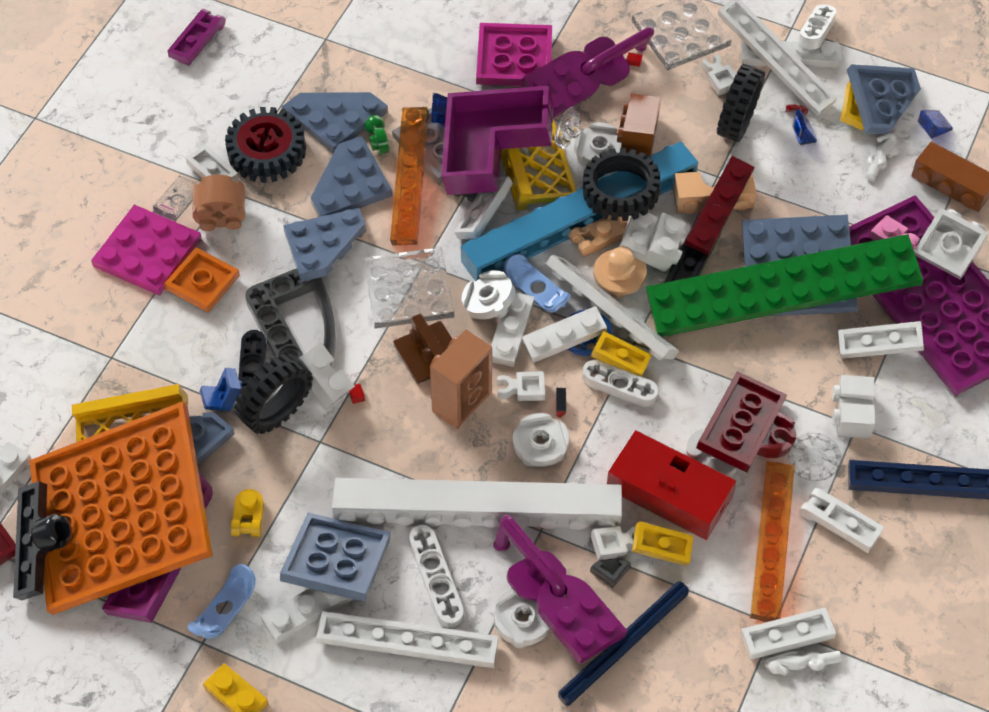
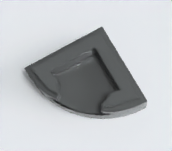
M622 558L604 561L602 559L590 567V572L614 588L631 568V563Z

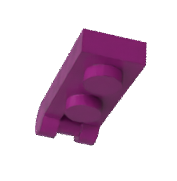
M201 9L167 50L168 57L190 66L216 32L224 28L226 18L221 15L214 16L211 14V11Z

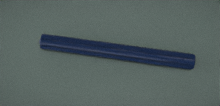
M677 581L626 628L628 631L624 638L600 652L560 689L558 698L565 705H571L687 597L689 588L683 582Z

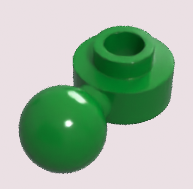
M372 115L365 121V129L372 135L369 136L372 151L377 150L378 155L389 153L384 120L378 115Z

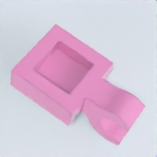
M886 215L871 230L870 238L876 241L906 235L908 228ZM908 233L913 250H915L917 247L915 245L919 242L920 238L915 234Z

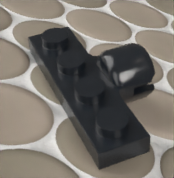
M40 481L18 489L13 598L21 601L43 594L44 561L46 555L51 551L67 546L72 539V527L66 517L58 516L56 513L46 516L48 484Z

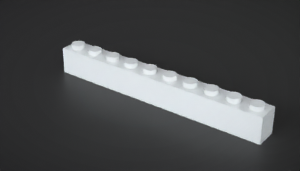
M334 478L332 512L333 519L350 523L368 522L372 525L397 523L402 526L411 524L439 526L441 524H448L458 527L483 525L488 528H495L499 526L503 516L509 515L521 529L526 527H542L544 529L567 527L573 530H582L585 528H607L621 525L622 489L621 485Z

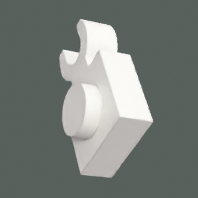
M715 54L713 56L714 64L708 63L706 59L702 60V69L707 73V81L718 96L729 92L736 73L729 64L722 67L720 56Z
M544 371L516 372V379L506 375L497 377L498 386H507L505 389H498V398L506 399L517 394V401H545Z
M620 526L593 529L590 535L597 559L625 557L628 550L632 551V537H634L635 527L630 528L627 533H622Z

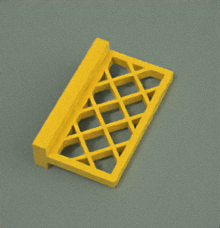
M554 118L552 123V146H550L556 150L554 156L543 150L545 146L527 147V149L533 152L530 157L521 153L520 148L501 149V161L505 174L513 182L510 191L516 211L526 210L528 204L554 202L557 198L565 197L577 190ZM539 155L546 159L548 163L543 166L534 161V158ZM554 164L561 168L563 172L558 175L549 168ZM528 165L539 171L536 177L526 172L525 169ZM546 175L553 179L554 182L550 186L541 181L540 178ZM560 183L568 188L569 192L562 193L555 189V187ZM536 185L546 192L533 195L532 187Z
M179 384L72 404V416L76 419V442L87 438L84 436V426L97 424L100 428L94 434L96 435L109 430L108 428L117 419H123L128 423L140 418L142 414H151L182 401L189 405L188 394Z

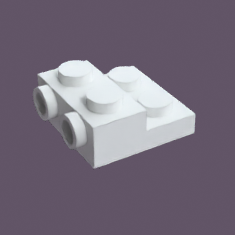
M940 208L915 248L914 253L915 256L961 280L971 262L976 259L986 243L988 232L983 225L974 221L970 223L962 219V215L955 210L948 209L947 211Z
M664 212L659 217L650 213L642 216L639 213V218L634 220L629 216L620 247L629 249L633 253L634 258L666 272L672 264L676 265L682 255V251L678 247L679 245L682 246L688 234L684 230L685 222Z

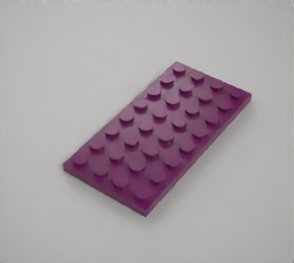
M914 195L849 226L851 245L875 241L870 238L871 230L886 215L907 227V234H915L920 240L935 217L918 197ZM916 256L923 278L922 285L874 294L873 297L895 324L921 321L924 351L918 352L952 394L957 396L989 379V280L973 261L960 280Z

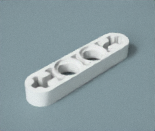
M418 525L410 531V548L438 622L444 628L455 629L463 622V605L435 532L427 525ZM423 535L424 539H427L428 550L423 551V545L418 540V536ZM429 558H434L440 563L433 570L425 568L423 564ZM438 583H445L448 585L449 590L447 593L439 595L433 591V587ZM448 601L451 611L455 613V618L450 619L449 615H446L445 603Z

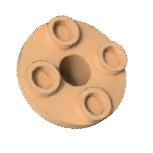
M618 247L600 255L594 264L593 271L597 285L607 293H610L614 298H622L624 295L632 294L639 290L645 283L647 274L645 263L634 258L633 253L624 247Z

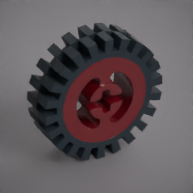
M260 107L261 113L256 114L255 109L249 110V117L245 113L240 114V121L234 119L232 121L233 127L229 126L227 129L228 135H225V145L230 165L233 166L237 173L240 171V176L244 179L249 175L250 181L253 182L256 181L257 176H260L261 183H266V177L270 176L272 182H276L278 174L281 175L282 179L287 178V170L292 174L296 172V166L300 167L302 165V158L305 159L306 156L304 131L300 121H295V116L291 113L287 116L286 110L283 109L277 114L276 107H271L270 113H266L265 107Z

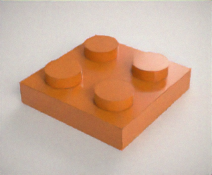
M196 247L164 285L167 291L209 313L240 277V273L237 268Z

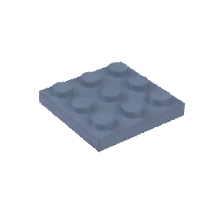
M307 513L280 572V581L365 602L390 542L391 532Z

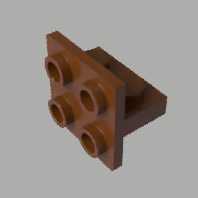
M421 313L411 317L412 329L409 330L410 334L393 341L395 349L417 384L431 379L430 364L435 356L441 355L448 348L452 340L442 321L428 326Z

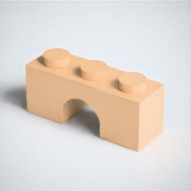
M701 172L675 173L673 194L677 214H693L701 212L714 187H710L703 182ZM753 173L733 210L754 209L756 188Z

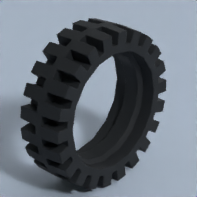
M745 64L740 66L730 86L729 93H727L726 101L723 104V110L718 121L717 135L736 142L741 141L753 117L757 101L760 98V92L765 80V71Z
M615 148L609 149V154L603 151L599 157L595 155L592 161L587 163L586 169H584V200L587 201L589 208L593 207L594 213L599 214L601 212V217L605 219L609 215H611L613 221H617L618 216L622 217V221H628L629 216L633 220L638 219L639 213L642 216L648 214V209L652 210L655 203L657 204L660 171L658 172V166L653 164V160L650 157L646 159V154L642 152L637 156L636 150L633 149L629 153H626V148H620L619 153H616ZM626 171L639 175L646 181L647 187L636 196L616 198L601 192L597 188L596 182L607 173Z
M281 354L278 358H272L270 364L268 362L264 363L261 370L257 369L254 372L255 376L253 378H248L246 381L248 385L242 386L241 394L236 398L237 403L234 405L235 414L256 434H265L266 431L271 432L274 427L276 429L280 427L282 421L286 422L289 420V415L291 413L294 415L297 412L296 407L304 403L303 398L308 396V390L312 388L311 382L313 377L311 376V371L293 355ZM281 385H283L277 392V394L273 396L267 403H265L271 396V394L275 392Z

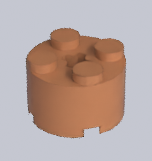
M209 175L201 178V183L196 185V182L193 184L192 215L195 222L200 224L201 230L212 231L215 227H226L230 230H236L241 227V222L245 219V187L241 181L238 180V183L231 181V176Z

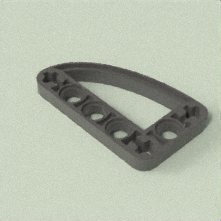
M293 269L253 285L246 291L247 306L260 331L265 335L266 342L274 357L278 358L281 354H294L299 359L303 356L277 305L312 291L316 296L323 318V345L331 356L334 357L336 342L334 316L331 302L321 277L301 282L297 269ZM282 284L290 287L284 293L275 290L277 286ZM255 296L262 298L263 306L260 307L258 300L254 298ZM266 314H273L276 316V318L272 322H264L261 320V318ZM276 334H284L287 337L283 342L279 343L272 340Z

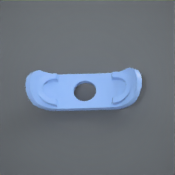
M512 254L505 261L504 273L524 294L534 296V302L542 309L553 313L558 312L559 308L565 307L571 295L561 290L545 277L523 255ZM535 282H543L546 285V289L540 294L533 293L530 288Z
M244 564L234 566L225 582L226 584L202 615H199L195 621L189 623L187 629L193 632L195 636H202L206 640L221 635L253 593L256 578L251 568ZM224 601L232 603V609L228 613L219 614L216 612V608L220 603Z

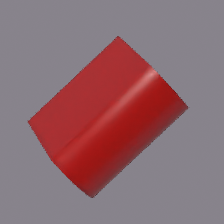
M628 52L626 61L630 66L640 67L643 55Z
M355 384V387L349 392L353 404L365 401L361 384Z

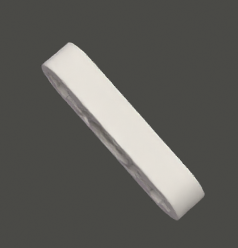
M818 5L815 7L800 31L799 45L801 47L817 49L822 45L835 23L837 10L833 6Z
M599 360L588 361L583 366L582 380L588 387L640 407H651L657 401L658 386L649 379ZM595 371L599 372V374H596L595 377L590 376V374H593ZM607 375H609L608 382H604L607 379ZM616 379H623L628 385L625 388H617L612 382ZM632 385H636V387L633 389V392H631ZM645 390L650 392L646 397L641 395Z

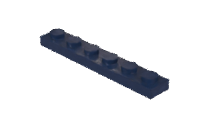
M849 460L848 490L989 500V469Z

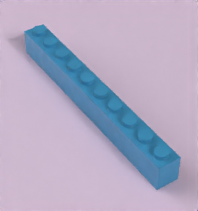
M682 141L669 145L650 157L653 160V164L658 166V172L660 171L659 196L673 189L675 173L697 172L698 169L697 159ZM617 171L609 176L601 177L596 182V186L601 192L611 197L628 198L644 191L647 183L639 175L626 171ZM582 186L565 197H559L544 207H538L521 218H515L500 228H494L479 238L467 241L461 246V262L476 282L480 279L479 275L484 272L504 271L505 261L512 254H520L529 259L568 240V234L572 229L585 227L603 217H601V212L596 214L593 212V207L589 208L587 206V201L583 197Z

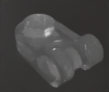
M573 107L568 108L557 123L554 141L561 149H566L571 143L570 140L577 138L582 133V129L579 126L581 123L580 112Z

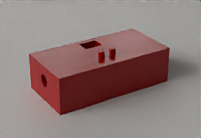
M637 430L634 431L608 471L607 484L621 485L623 498L705 540L709 538L732 500L736 480Z

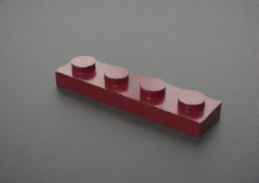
M731 156L685 241L686 245L709 255L754 172V166Z

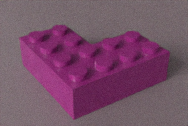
M549 86L448 93L441 178L447 195L498 192L501 149L552 146L554 104Z

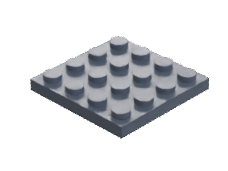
M848 214L742 220L745 267L851 246ZM857 298L769 316L857 312Z

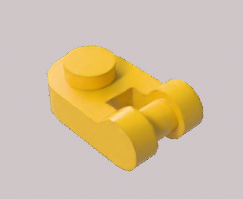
M246 489L239 492L236 496L233 519L231 521V536L240 537L241 534H251L252 537H261L264 502L262 495L258 491ZM243 519H250L252 522H243Z

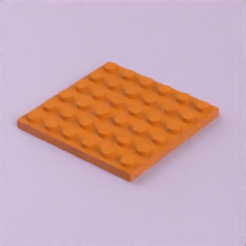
M183 401L29 460L32 483L40 481L48 484L46 516L55 513L58 516H64L72 527V539L68 545L49 552L45 557L44 592L46 609L50 614L60 613L213 556L188 406Z

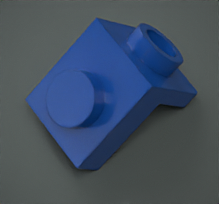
M225 368L217 386H201L200 395L206 410H232L237 396L241 394L240 390L242 388V382L238 379L235 368Z

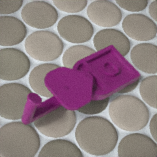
M646 27L618 44H615L609 37H598L586 44L583 52H567L524 76L522 82L525 87L549 86L554 104L553 118H556L592 97L600 84L613 86L624 80L629 74L630 67L623 54L634 48L640 52L645 51L654 35V29Z
M199 472L204 507L206 509L212 498L213 489ZM181 568L111 593L104 603L102 610L110 616L152 623Z
M505 515L501 518L493 547L497 551H506L510 547V540L525 558L508 569L506 575L507 582L519 597L536 601L537 611L541 619L579 665L626 636L628 630L585 581L575 576L566 575V568L551 552L540 551L511 516Z

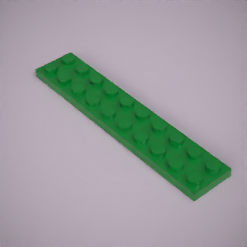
M909 234L646 286V293L655 330L658 335L665 337L922 285L923 278Z

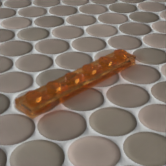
M427 107L402 108L390 235L392 245H418L429 118Z
M766 462L750 619L774 621L781 618L795 465Z

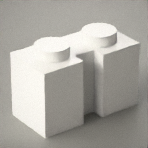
M321 342L298 359L311 371V376L313 377L311 390L326 409L355 387L342 369L335 372L330 364L334 361V358Z
M840 375L838 385H833L832 402H837V409H833L832 425H837V436L871 439L875 427V405H873L875 396L874 377Z

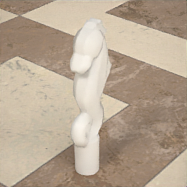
M889 132L877 138V141L882 144L876 149V155H871L867 159L869 170L866 179L868 181L874 182L879 170L887 166V156L891 158L898 155L896 144L899 138L897 133Z
M788 650L773 657L769 656L765 660L764 665L771 673H779L786 676L788 670H801L807 665L813 671L822 670L825 665L841 663L842 656L840 651L822 654L817 651H810L803 656H799L797 652Z

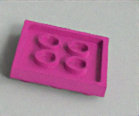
M480 23L476 84L525 86L522 82L524 76L551 62L552 25Z
M134 204L92 258L91 262L93 267L160 296L165 290L164 283L196 248L202 237L201 233Z

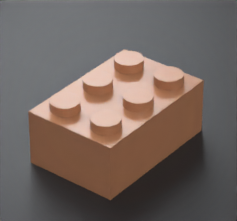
M466 329L459 337L455 336L450 341L448 348L441 355L435 356L430 364L432 412L457 429L492 393V346Z

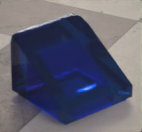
M433 93L432 123H445L447 97L438 93Z
M800 109L796 110L792 127L800 145L816 143L817 138L811 123Z
M924 109L920 111L918 122L931 139L953 130L951 124L939 110Z

